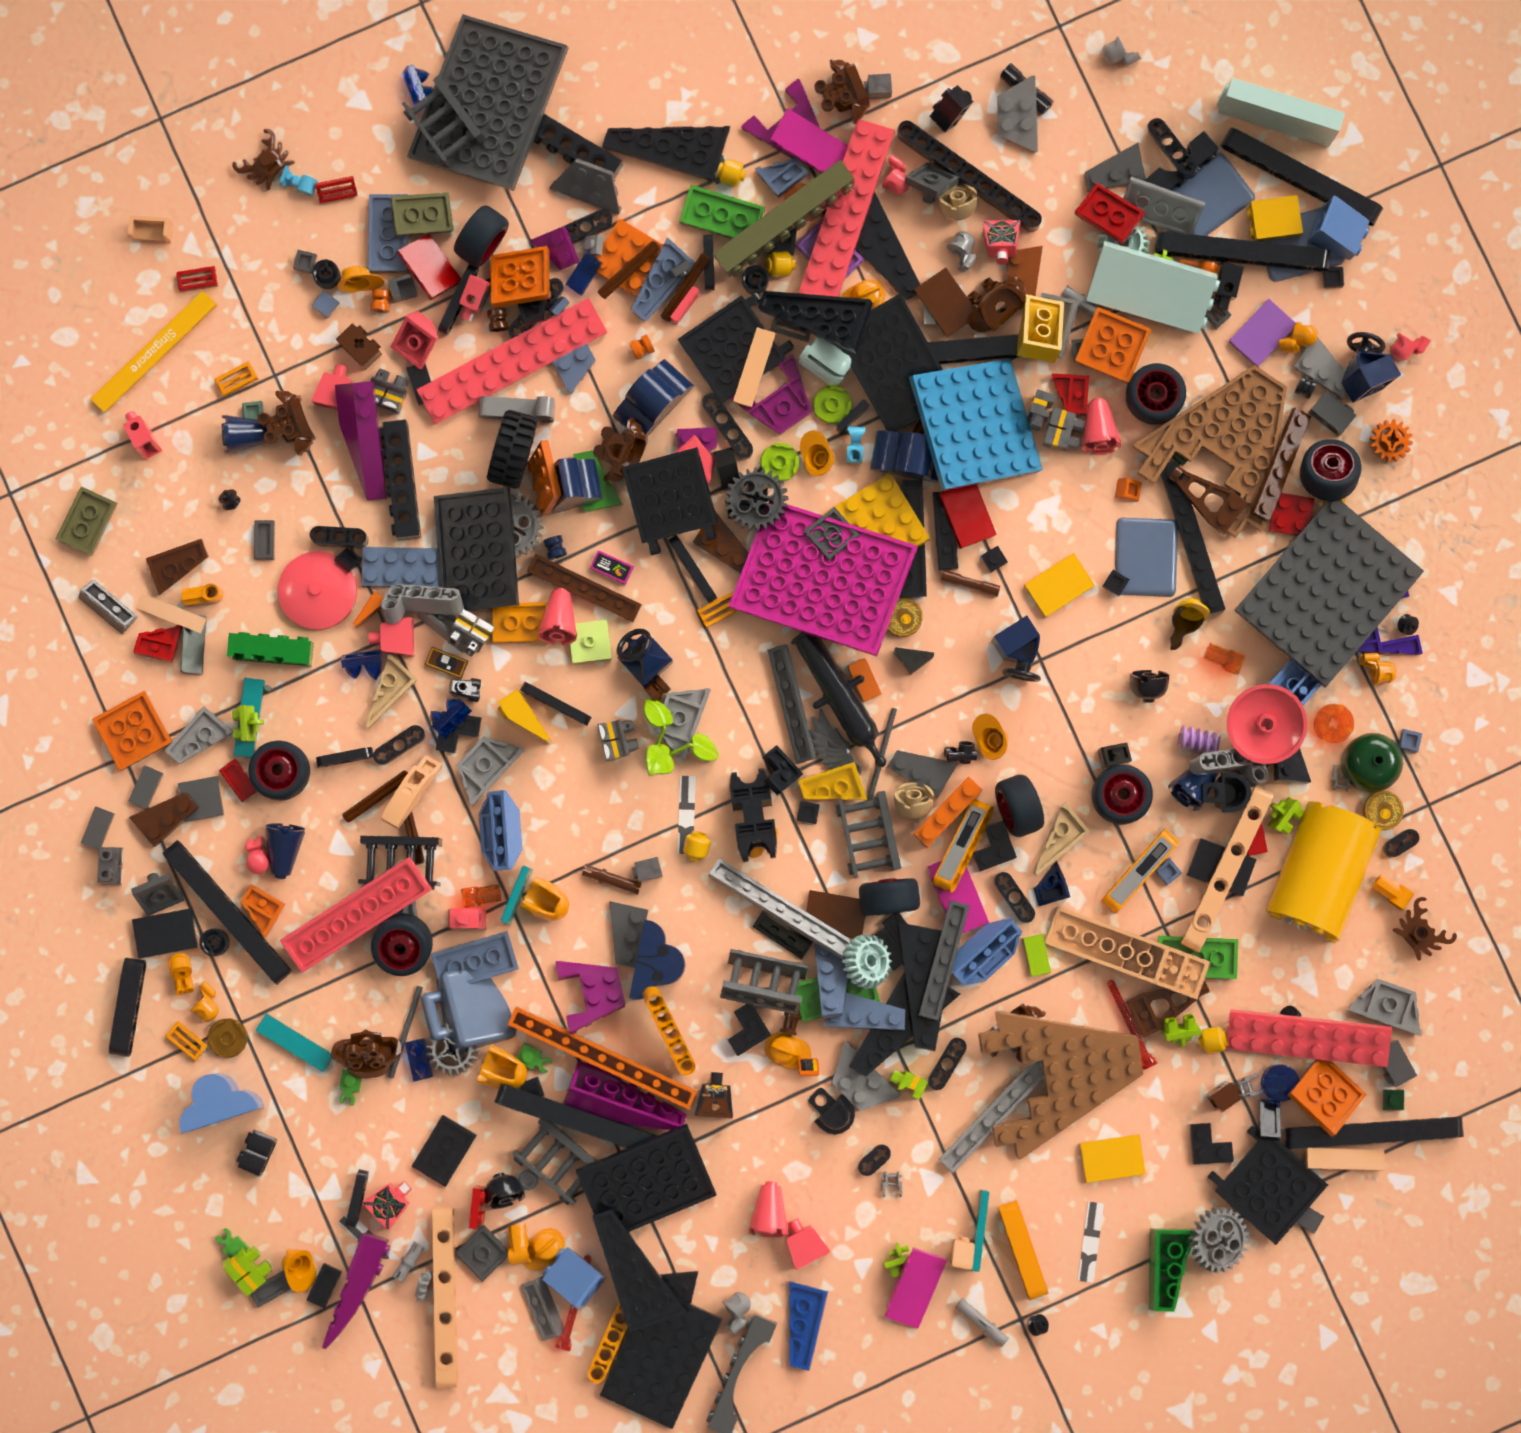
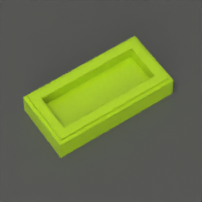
M1043 934L1023 938L1031 977L1051 973Z

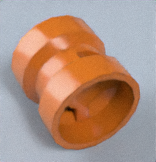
M382 289L372 290L373 302L370 304V310L378 313H389L390 305L388 302L391 299V292Z
M647 334L641 336V339L629 342L637 360L643 358V355L655 352Z

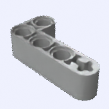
M481 396L478 417L502 420L505 411L514 410L534 416L538 419V422L552 423L555 419L556 402L554 398L547 396H538L537 399Z
M395 584L388 588L381 602L385 621L389 624L401 621L405 611L456 615L464 609L460 592L454 588Z
M1236 749L1203 753L1189 761V769L1194 775L1240 770L1241 775L1247 779L1251 788L1265 782L1268 778L1266 764L1248 760Z

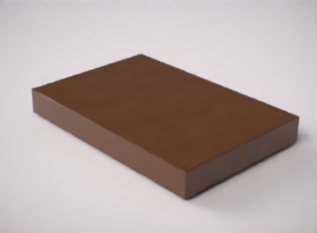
M944 268L914 289L918 298L947 338L968 324L967 319L974 306L947 268Z
M810 890L806 909L807 913L846 937L855 938L863 934L866 915L861 911L860 899Z

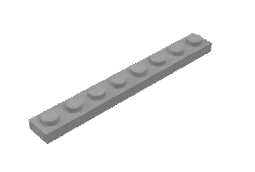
M720 858L709 872L708 877L842 960L845 956L842 953L847 952L845 946L850 944L849 941L851 939Z
M1042 1061L1029 1063L939 1157V1160L952 1173L993 1132L992 1126L1001 1124L1044 1079Z

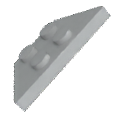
M1033 75L997 96L998 136L1038 152L1036 75Z
M710 688L667 693L664 705L670 710L673 723L670 726H666L662 739L674 751L688 743H692L691 738L696 733L711 691ZM655 727L654 731L660 735L662 727ZM690 747L677 753V755L685 761Z
M483 736L456 765L472 806L525 751L522 747Z
M1376 979L1347 1007V1010L1418 1036L1422 1034L1415 991Z
M845 1042L832 1084L860 1111L899 1098L901 1094L875 1069L865 1077L849 1067L857 1051Z

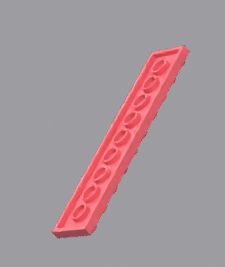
M861 119L857 121L843 160L844 165L855 179L854 190L846 196L842 194L837 198V203L827 207L798 293L839 297L895 133L894 129Z
M587 298L561 312L558 316H553L417 389V392L436 425L479 402L481 396H490L552 363V361L606 334L607 331L590 299Z

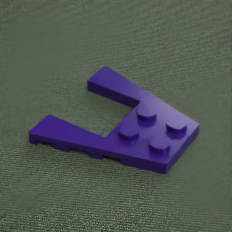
M1409 591L1402 598L1409 597ZM1378 627L1356 651L1408 655L1423 654L1419 635L1381 642Z

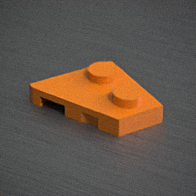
M253 884L249 886L241 900V903L249 912L250 917L257 924L264 937L268 936L286 905Z

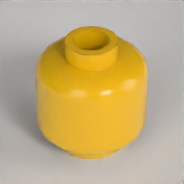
M731 159L720 162L717 177L722 184L737 187L740 181L744 182L746 170H743V163Z
M772 252L765 261L766 271L772 277H788L792 270L795 269V259L791 258L788 252Z
M692 831L691 834L685 837L683 852L689 856V860L699 862L700 859L708 856L711 841L706 833Z
M1219 1026L1203 1029L1201 1037H1198L1200 1049L1204 1048L1207 1054L1224 1052L1226 1046H1229L1226 1030H1222Z

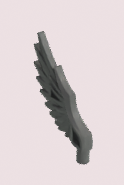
M820 708V722L815 717H812L813 725L817 732L809 729L810 734L814 738L812 743L816 746L814 751L819 753L817 758L824 759L822 764H829L827 765L828 768H836L855 762L860 776L862 766L851 756L850 743L841 736L837 728H832L822 708Z

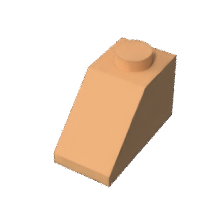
M959 1236V1239H954L950 1257V1264L952 1266L972 1270L975 1244L970 1242L971 1238Z

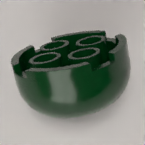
M1366 733L1350 741L1343 751V775L1349 781V784L1359 791L1376 793L1386 790L1401 775L1403 756L1398 745L1388 736L1380 733Z

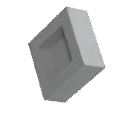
M599 234L585 236L583 256H601L604 236Z

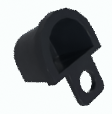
M1222 772L1221 776L1214 783H1204L1202 785L1203 802L1215 803V807L1221 809L1222 813L1240 811L1247 806L1251 799L1252 791L1249 782L1245 777L1237 773ZM1214 787L1215 798L1208 797V788Z
M819 1088L810 1096L809 1103L821 1114L814 1122L822 1130L836 1135L844 1133L851 1127L855 1118L854 1107L843 1094L834 1100L823 1088ZM822 1094L826 1096L827 1102L824 1106H818L815 1103L817 1095Z

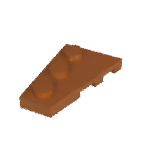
M1043 245L1019 249L1015 257H1008V263L1006 264L1008 278L1018 277L1023 282L1027 295L1036 296Z

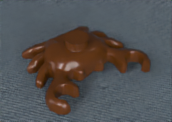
M267 128L263 132L270 134V138L268 140L262 139L261 142L268 146V149L261 150L258 157L253 159V165H250L246 159H243V167L238 168L235 161L232 162V167L237 173L253 172V174L246 176L248 180L260 177L256 181V185H260L267 180L266 189L270 190L275 179L274 177L280 170L284 169L285 165H293L295 161L288 160L284 162L289 151L286 150L281 155L282 142H278V147L275 149V133Z
M1419 897L1414 901L1413 918H1411V911H1406L1407 924L1404 919H1399L1404 931L1398 928L1393 929V932L1402 936L1412 947L1418 961L1421 960L1420 950L1426 955L1432 956V952L1427 947L1433 950H1441L1442 947L1434 945L1435 942L1452 944L1457 938V934L1453 933L1451 939H1446V930H1442L1438 936H1435V929L1428 925L1427 919L1420 918L1422 914L1428 911L1427 908L1422 909L1419 907L1421 901L1427 900L1426 897Z

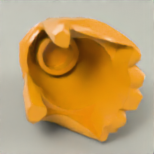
M535 877L530 885L531 888L528 889L523 897L520 907L528 914L544 920L557 921L564 918L570 906L567 896L551 882Z
M490 1046L478 1073L477 1082L499 1088L501 1083L515 1088L522 1086L527 1077L525 1064L508 1052Z

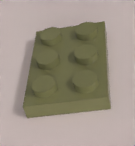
M449 192L390 197L395 236L449 233L454 231Z
M81 486L55 539L93 556L118 503Z

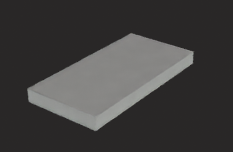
M1131 177L1123 199L1145 212V216L1141 221L1175 233L1192 235L1205 205V202Z

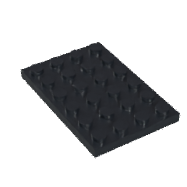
M899 293L871 309L857 353L840 347L843 353L851 357L850 366L887 431L893 432L920 418L909 377L943 370L904 298Z
M505 487L434 496L441 587L458 589L466 611L519 606L510 488Z
M688 1124L575 1169L594 1215L612 1209L628 1232L717 1196Z
M678 1297L676 1298L687 1311V1314L630 1333L628 1331L599 1395L670 1429H673L723 1319Z

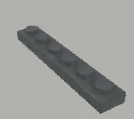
M788 644L768 649L796 764L817 759Z
M953 900L949 901L918 1016L935 1021L939 1020L970 905Z

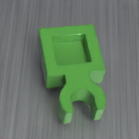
M526 1043L523 1044L517 1056V1059L525 1064L526 1067L533 1070L535 1065H537L543 1073L548 1072L547 1069L543 1068V1063L549 1062L552 1064L553 1062L550 1058H541L542 1051Z
M346 1069L342 1070L339 1089L345 1090L344 1094L340 1097V1104H344L345 1097H350V1105L353 1106L356 1102L353 1094L354 1092H360L362 1078L351 1076Z
M228 1228L223 1229L227 1235L225 1239H222L219 1235L215 1237L219 1243L226 1245L223 1251L230 1258L237 1255L240 1249L243 1248L246 1251L250 1248L239 1236L233 1239L232 1233Z

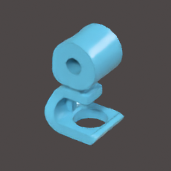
M286 165L279 180L280 186H296L299 193L313 196L316 189L315 183H318V180L308 175H302L301 177L293 176Z
M848 426L851 444L847 445L846 463L862 464L864 447L860 445L866 427Z

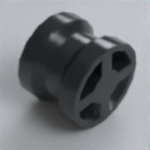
M1302 375L1294 393H1301L1305 398L1309 399L1317 381L1309 380L1306 376Z

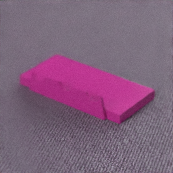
M790 109L785 111L770 140L777 144L776 146L820 173H823L840 159L843 161L848 145Z
M942 861L928 866L932 883ZM967 867L954 892L951 893L933 885L945 915L950 900L970 905L962 934L989 923Z
M913 1247L910 1255H907L888 1300L885 1317L919 1329L947 1259Z

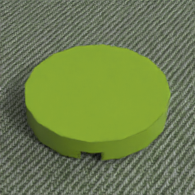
M836 385L826 386L817 392L813 402V409L820 421L835 425L851 412L852 400L844 388Z
M774 443L763 451L761 469H765V474L772 471V478L778 475L779 480L777 482L790 480L799 468L798 454L788 444Z

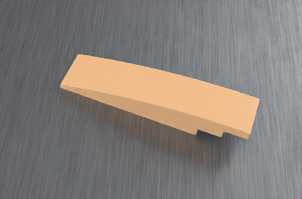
M1059 906L1045 944L1194 999L1199 997L1211 963L1210 961Z

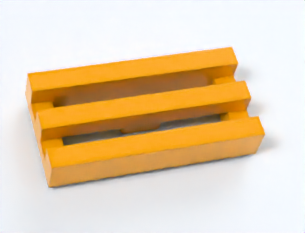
M247 361L214 380L222 395L226 397L259 378L251 363ZM246 368L249 369L243 374L221 384V381L235 375L236 373ZM252 374L251 377H249V378L245 379L244 381H242V382H240V383H238V384H236V385H234V386H232V387H230V388L224 390V388H226V387H228V386H230V385H232V384H234V383H236V382L242 380L243 378H245V377H247V376H249V375Z
M732 592L697 610L706 628L738 612L732 609L709 622L706 620L728 608L730 603L728 602L706 615L703 614V612L732 598Z
M179 1021L165 1035L169 1041L194 1061H197L209 1046ZM177 1027H179L182 1031H184L188 1036H190L202 1047L198 1048L194 1043H192L183 1034H181L177 1030ZM173 1033L177 1035L197 1053L194 1055L191 1051H189L185 1046H183L171 1035Z

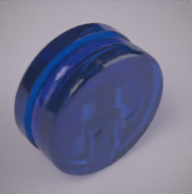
M1275 1064L1268 1067L1262 1074L1261 1088L1264 1090V1094L1272 1100L1279 1102L1288 1101L1291 1099L1288 1094L1299 1081V1076L1290 1066Z

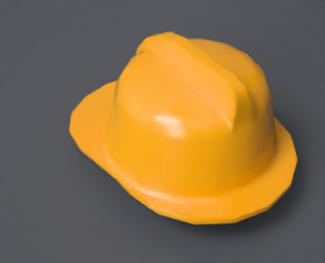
M356 265L341 271L342 280L338 283L337 288L343 293L370 291L381 288L384 285V279L378 275L370 274L367 268Z
M864 280L848 288L841 297L871 299L873 303L871 309L884 302L885 291L879 282Z
M812 430L803 435L800 440V452L805 467L811 475L823 476L830 471L834 464L833 451L830 449L826 437L820 431Z
M986 713L980 714L972 724L975 740L983 756L991 760L999 759L1007 751L1008 735L996 717Z
M774 1033L765 1042L764 1049L768 1059L788 1069L798 1070V1060L800 1058H811L809 1045L802 1039L787 1033Z
M546 1228L538 1232L528 1241V1245L532 1248L533 1261L524 1265L533 1271H541L547 1268L548 1265L556 1260L555 1256L562 1248H565L563 1235L553 1228Z
M287 1249V1254L283 1257L281 1266L285 1272L288 1285L295 1292L306 1291L312 1286L316 1278V1268L312 1255L307 1250Z

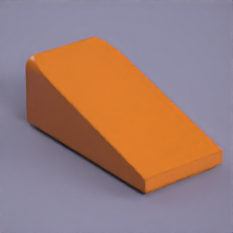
M373 592L353 622V626L359 628L381 610L383 597Z
M862 658L847 666L853 679L859 675L864 676V681L856 686L863 702L882 694L866 658Z

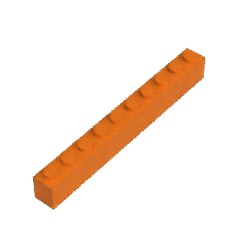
M519 1006L515 1007L507 1024L688 1110L698 1090L583 1036L576 1033L570 1035L568 1029Z

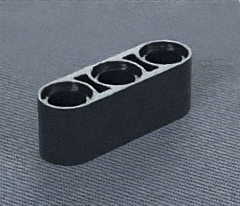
M315 526L309 534L310 539L316 545L325 547L360 549L366 547L369 542L368 535L359 528ZM320 531L324 532V538L317 541L315 535ZM337 533L344 534V538L340 542L335 541ZM357 534H363L364 536L363 541L360 543L354 542Z

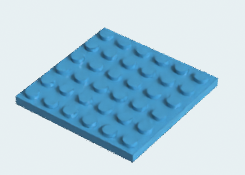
M1010 358L909 377L941 491L1036 473L1043 470Z

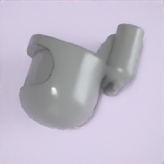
M1119 36L1115 37L1116 40L1102 47V56L1110 64L1124 60L1122 65H1131L1141 59L1138 52H1126Z
M965 231L958 232L954 240L946 246L950 252L960 257L958 270L962 273H965L966 270L968 271L976 260V254H970L975 240L970 233Z
M736 1292L727 1301H722L732 1316L726 1328L734 1335L746 1325L747 1319L742 1316L751 1307L749 1297L743 1292Z

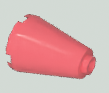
M1095 398L1088 404L1082 450L1087 453V450H1090L1093 455L1109 454L1115 452L1114 448H1121V440L1108 402L1103 398Z
M557 588L551 592L538 629V638L552 645H555V641L562 642L561 645H568L575 642L577 637L571 594L564 588Z
M767 1181L765 1185H761L749 1226L750 1235L755 1236V1232H760L761 1237L788 1236L789 1231L781 1186H777V1182Z

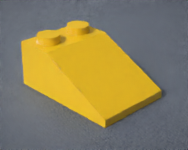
M1026 294L1018 335L1017 356L1055 363L1062 348L1064 302Z
M518 689L498 701L500 707L497 709L505 720L508 718L514 724L548 744L552 743L547 732Z

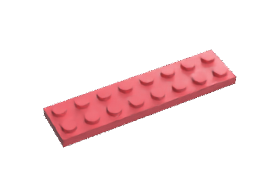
M409 856L283 937L280 942L303 973L427 894L432 888Z
M1230 1009L1227 1032L1229 1046H1226V1049L1388 1067L1392 1027Z

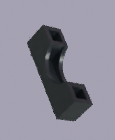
M1205 131L1200 133L1187 146L1188 153L1197 164V173L1203 169L1201 165L1205 162L1209 164L1217 157L1216 153L1219 149ZM1187 165L1185 166V170H1192V168H1189ZM1159 167L1144 181L1172 190L1176 186L1181 188L1188 180L1183 178L1178 171H1166Z

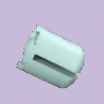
M817 337L815 341H811L809 345L807 344L799 357L801 360L797 362L829 386L841 383L849 373L848 371L851 370V357L843 353L840 346L820 337Z

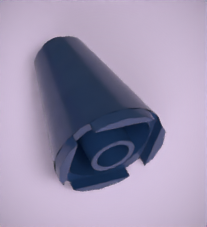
M231 415L221 416V419H225V423L221 424L223 446H227L228 449L224 450V454H231L266 443L264 434L267 432V428L260 425L258 420Z
M1188 769L1171 781L1168 789L1172 788V796L1183 806L1188 807L1190 805L1194 807L1193 811H1199L1204 804L1202 800V785L1204 783H1214L1218 773L1194 775ZM1212 787L1208 788L1207 795L1209 794Z
M283 823L267 824L265 832L271 874L277 879H286V876H290L305 835V828L289 824V826H283Z

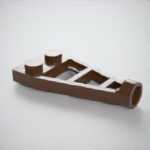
M1179 465L1168 477L1175 482L1206 522L1223 535L1248 504V502L1233 491L1191 474ZM1180 475H1183L1182 480L1178 479ZM1191 483H1198L1205 488V492L1200 498H1197L1189 491ZM1208 494H1215L1223 498V504L1217 512H1211L1205 505L1204 500Z
M1205 980L1198 999L1210 992ZM1165 988L1142 993L1127 1000L1126 1003L1142 1036L1146 1037L1163 1029L1166 1018H1176L1197 999L1187 996L1186 1002L1175 1006L1171 995L1177 992ZM1156 999H1166L1170 1005L1169 1011L1162 1017H1156L1151 1008V1002Z

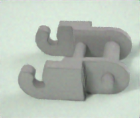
M1333 765V790L1341 788L1348 792V789H1351L1349 780L1345 777H1338L1336 775L1337 765ZM1337 780H1345L1346 785L1337 784Z
M1258 1073L1243 1077V1081L1237 1080L1236 1085H1238L1242 1092L1240 1094L1241 1097L1246 1098L1245 1095L1251 1097L1264 1092L1263 1089L1253 1092L1249 1084V1079L1259 1076ZM1243 1083H1246L1249 1090L1246 1093L1242 1086Z
M885 1171V1175H883L885 1181H882L883 1197H885V1187L898 1186L899 1195L902 1197V1181H899V1178H902V1174L899 1175V1171H897V1174H887V1171ZM887 1178H897V1183H887Z

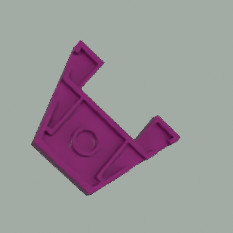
M797 78L785 89V92L797 104L792 111L820 128L800 79ZM753 115L741 126L743 131L749 132L755 138L766 142L772 148L791 159L795 158L770 140L780 120L767 130L757 117Z
M793 354L778 364L788 378V383L758 404L754 401L752 408L737 404L778 435L783 434L812 413Z
M555 961L559 980L579 977L586 1012L566 1015L570 1035L583 1027L592 1025V1022L605 1018L625 1007L618 968Z

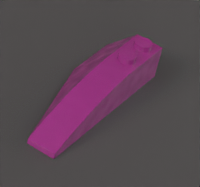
M375 382L335 385L339 425L366 499H387Z
M579 1060L563 1102L566 1105L610 1120L663 1130H672L684 1125L687 1115L666 1102L661 1103L657 1101L651 1093H643L637 1089V1085L633 1083L628 1084L612 1073Z
M365 1232L361 1235L346 1276L348 1283H345L341 1290V1302H338L333 1314L334 1321H331L322 1346L323 1349H327L345 1329L366 1298L376 1275L380 1276L384 1266L381 1264L383 1256L387 1257L391 1247L388 1245L389 1239L370 1232Z

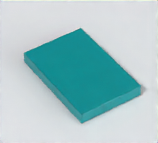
M522 866L501 917L502 922L512 923L533 869Z

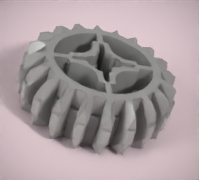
M445 1023L446 1033L453 1032V1028L449 1029V1023ZM431 1037L428 1038V1041L433 1044L426 1045V1049H432V1052L427 1053L426 1056H433L434 1059L430 1060L429 1063H437L434 1067L435 1070L442 1067L441 1074H445L446 1070H449L448 1075L452 1076L453 1070H455L456 1075L459 1076L461 1075V1068L466 1073L468 1072L466 1065L471 1068L474 1067V1064L470 1062L471 1059L474 1061L478 1060V1057L473 1056V1053H480V1050L474 1049L472 1046L469 1047L468 1056L465 1061H463L459 1052L460 1048L458 1047L455 1050L456 1055H453V1052L445 1054L450 1049L449 1045L453 1043V1046L454 1044L456 1045L450 1038L444 1037L445 1049L438 1054L437 1045L439 1041L432 1040ZM451 1056L457 1061L458 1065H447L442 1059Z

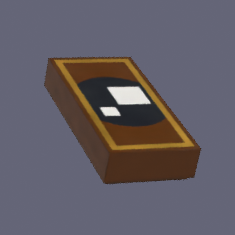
M431 647L424 665L462 679L469 661Z

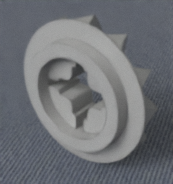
M425 1270L419 1278L415 1292L417 1302H423L427 1296L432 1278L431 1271Z

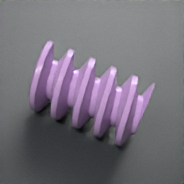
M1182 725L1177 746L1181 744L1182 750L1189 746L1190 752L1196 747L1198 754H1200L1202 749H1205V753L1210 752V750L1214 752L1219 749L1221 735L1218 738L1217 732H1213L1210 736L1209 730H1205L1202 735L1200 728L1194 732V727H1190L1187 731L1186 725Z

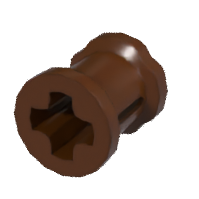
M784 1012V1023L779 1031L796 1036L797 1033L795 1031L801 1016Z

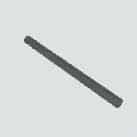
M891 708L879 752L883 757L886 753L897 712L895 708ZM875 767L867 796L869 800H873L881 767Z
M417 986L400 1038L402 1051L423 987ZM400 1057L392 1063L388 1075L389 1078H394Z

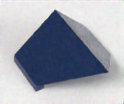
M1056 860L1037 886L1033 887L1039 906L1071 897L1065 877Z

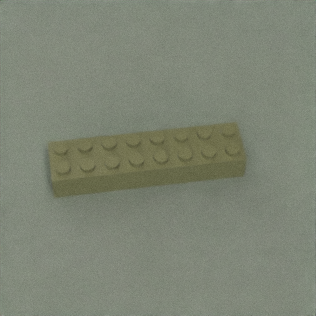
M840 159L713 253L714 257L729 277L732 275L734 277L738 276L743 272L742 268L744 266L757 262L759 260L758 256L763 252L767 254L775 248L774 244L778 241L784 242L791 236L790 232L795 229L797 231L802 229L807 224L806 221L809 218L815 219L822 213L824 207L827 205L831 207L837 203L839 196L842 194L846 196L852 192L855 185L854 177Z

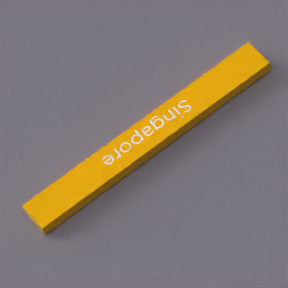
M201 291L90 399L106 413L195 328L217 304L204 291Z

